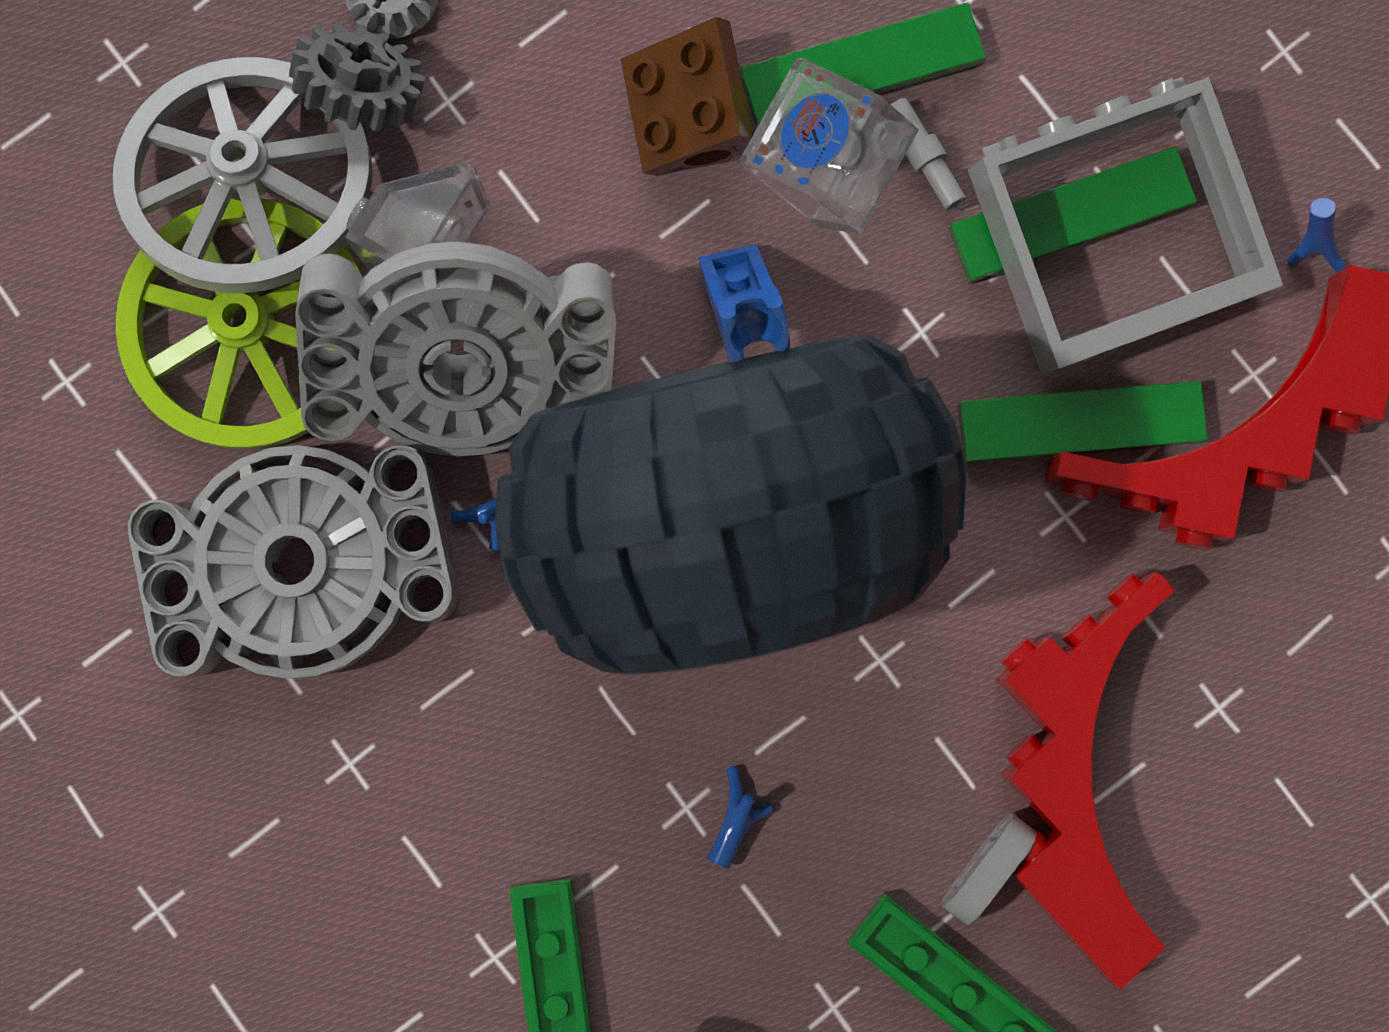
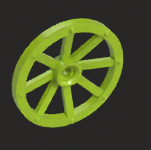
M261 198L278 252L288 230L307 240L323 225L313 216L298 208L282 202ZM230 199L218 227L248 223L241 201ZM203 204L173 218L156 233L167 243L179 250L184 246ZM212 238L202 260L224 264ZM343 246L335 255L342 256L350 261L363 277L354 258L346 247ZM257 249L250 263L261 261ZM140 250L132 262L121 287L116 312V337L121 362L126 375L145 405L158 418L175 430L195 440L221 448L237 450L269 448L288 443L309 433L302 421L301 408H298L264 346L271 339L297 348L296 328L275 321L274 314L297 305L300 281L260 297L261 291L250 293L215 292L217 296L212 301L154 285L153 283L161 269L154 265ZM146 302L207 319V325L148 360L143 337V319ZM238 310H246L247 315L244 323L238 327H232L230 323L232 315ZM220 342L202 417L199 418L178 405L167 394L157 379ZM240 352L247 354L281 416L280 419L252 426L222 425Z

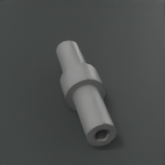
M901 98L892 103L886 111L908 147L905 155L917 174L924 173L946 211L962 204L966 200V196L944 161L948 154L936 134L927 133L907 98Z

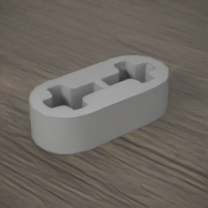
M1009 813L993 829L954 880L943 897L941 906L965 925H970L974 922L1027 855L1036 840L1034 838L1037 835V831L1014 813Z

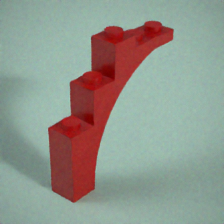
M1349 265L1329 277L1318 322L1308 346L1292 373L1276 393L1255 414L1227 435L1186 454L1156 461L1119 464L1061 451L1049 459L1045 482L1062 485L1060 494L1075 499L1096 501L1098 493L1121 498V508L1135 512L1156 514L1158 506H1161L1162 512L1158 530L1176 534L1175 544L1200 550H1212L1213 542L1218 543L1234 539L1246 476L1249 477L1248 485L1250 487L1272 492H1285L1287 485L1308 480L1310 477L1320 420H1322L1321 428L1342 434H1358L1360 428L1383 421L1389 393V273Z
M1159 572L1146 574L1141 578H1138L1135 573H1131L1107 594L1106 598L1112 604L1094 620L1090 614H1087L1062 636L1063 641L1067 644L1063 650L1051 637L1039 638L1035 643L1028 637L1024 638L1001 659L1000 662L1006 669L995 679L1044 732L1039 739L1032 733L1021 740L1007 754L1006 759L1011 765L1001 773L1003 778L1050 828L1044 835L1037 830L1033 846L1011 876L1098 972L1119 990L1128 984L1166 946L1157 938L1135 910L1121 887L1106 854L1097 823L1093 798L1091 755L1095 721L1102 692L1117 655L1129 633L1175 591Z

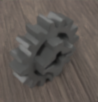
M340 22L334 23L332 33H328L326 30L316 26L312 29L311 38L301 35L298 38L296 49H293L289 69V77L293 78L291 90L294 94L306 95L304 102L306 109L311 110L321 107L326 110L325 121L329 123L336 119L345 121L350 130H356L359 122H367L375 132L381 131L383 120H386L395 127L402 126L404 115L410 117L415 115L425 77L419 74L421 67L419 60L406 59L409 48L405 44L392 47L387 43L389 34L385 32L378 35L367 31L365 25L359 24L355 32H347Z

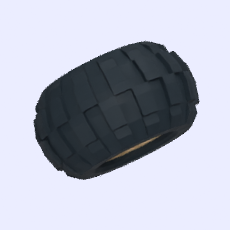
M858 335L798 346L785 351H775L743 358L737 362L730 361L581 398L532 414L509 446L512 473L501 476L497 481L494 527L506 579L533 628L537 632L546 629L549 636H554L557 646L562 653L607 673L650 674L672 672L750 659L824 640L876 622L917 601L950 560V543L958 538V530L964 529L967 472L956 422L931 379L924 376L913 377L906 355L903 352L871 335Z

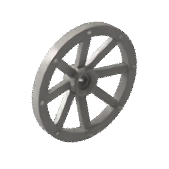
M239 57L198 66L178 75L160 87L139 107L130 119L122 134L114 159L113 192L120 217L136 245L154 265L168 275L194 287L215 292L250 293L277 288L300 279L303 267L308 260L322 254L335 255L346 244L358 227L366 210L372 186L371 154L361 122H359L356 130H350L347 122L336 119L332 122L339 130L337 133L266 143L298 103L306 97V95L294 94L291 90L293 78L289 77L291 63L270 58ZM258 86L279 89V93L246 131L239 130L227 89ZM209 95L220 134L214 140L165 126V124L192 102ZM321 107L319 108V109L322 110L324 113H326V110H324V109L321 108ZM151 144L206 160L140 192L141 170ZM345 153L348 156L346 183L338 203L273 167V164ZM243 157L241 160L237 162H232L237 158ZM213 183L182 251L167 243L148 223L146 214ZM268 188L326 220L321 228L309 239L279 255L260 195ZM230 199L242 202L261 261L245 264H223L202 260Z

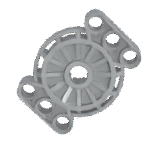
M458 241L425 244L397 253L371 269L364 278L350 261L334 254L317 255L308 260L303 267L295 311L301 416L304 427L308 432L321 440H343L351 436L365 419L373 428L397 443L426 453L455 457L484 455L509 448L532 414L550 407L612 390L616 333L614 286L610 274L598 264L588 262L574 264L567 268L555 283L552 284L543 273L520 257L492 246ZM326 293V294L334 295V296H336V297H333V298L323 297V296H321L320 294ZM582 302H592V303H595V304H593V305H587V306L578 305L579 303H582ZM451 340H464V351L469 354L458 356L447 353V351H451ZM587 355V356H589V357H577V356Z
M302 445L267 448L240 458L215 475L196 497L190 511L163 500H149L140 504L132 512L128 521V537L152 655L156 665L164 673L172 676H203L212 672L219 665L222 656L228 661L256 674L285 679L324 676L353 665L377 648L396 625L402 611L408 617L417 621L435 623L449 618L459 603V587L434 472L430 463L419 453L403 445L391 446L382 450L375 457L370 471H367L360 464L326 449ZM291 459L289 465L268 467L263 470L258 469L260 466L277 460ZM312 459L333 462L345 469L336 477L321 469L313 468ZM402 461L414 462L417 468L415 483L405 491L396 492L392 490L389 484L391 469ZM241 477V480H239L238 482H236L235 484H233L231 487H229L228 489H226L230 484H232L233 482H235L237 479H239V478ZM362 479L365 481L362 491H359L358 488ZM170 514L175 522V533L168 543L160 546L154 539L153 527L161 516ZM415 519H423L430 528L429 541L423 549L409 552L402 543V531L409 522ZM291 538L304 540L310 545L314 554V566L311 573L304 581L295 585L288 584L282 578V575L274 573L272 564L279 563L282 551L292 543ZM181 573L187 581L188 591L185 598L179 604L173 606L166 598L165 586L173 575ZM427 578H436L443 588V599L436 609L430 612H423L414 601L416 586ZM389 598L392 602L386 611L384 606ZM374 621L379 623L364 642L351 650L350 642L365 633ZM191 632L200 643V653L196 661L187 666L178 657L177 645L185 634ZM252 650L259 653L278 656L280 667L263 664L247 655ZM330 652L335 660L316 667L300 668L303 657L317 656Z

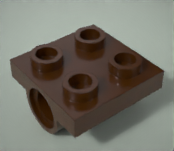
M719 17L712 18L621 59L644 174L658 176L679 167L699 168L719 164L733 158L737 154L736 145L754 138L730 21Z

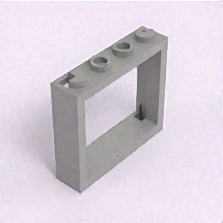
M1183 77L1175 80L1173 78L1149 88L1151 98L1131 104L1128 95L1115 98L1093 109L1095 118L1075 124L1073 115L1059 118L1037 129L1040 135L1039 138L1019 144L1016 135L1003 138L998 143L982 148L984 157L968 169L1041 374L1060 369L1284 286L1209 77L1185 85ZM1177 114L1235 277L1061 341L1002 176Z

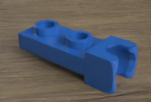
M757 244L698 257L702 279L721 331L728 359L732 362L741 361L744 358V348L751 343L759 341L771 343L777 351L789 349L791 344L784 304L777 287H774Z

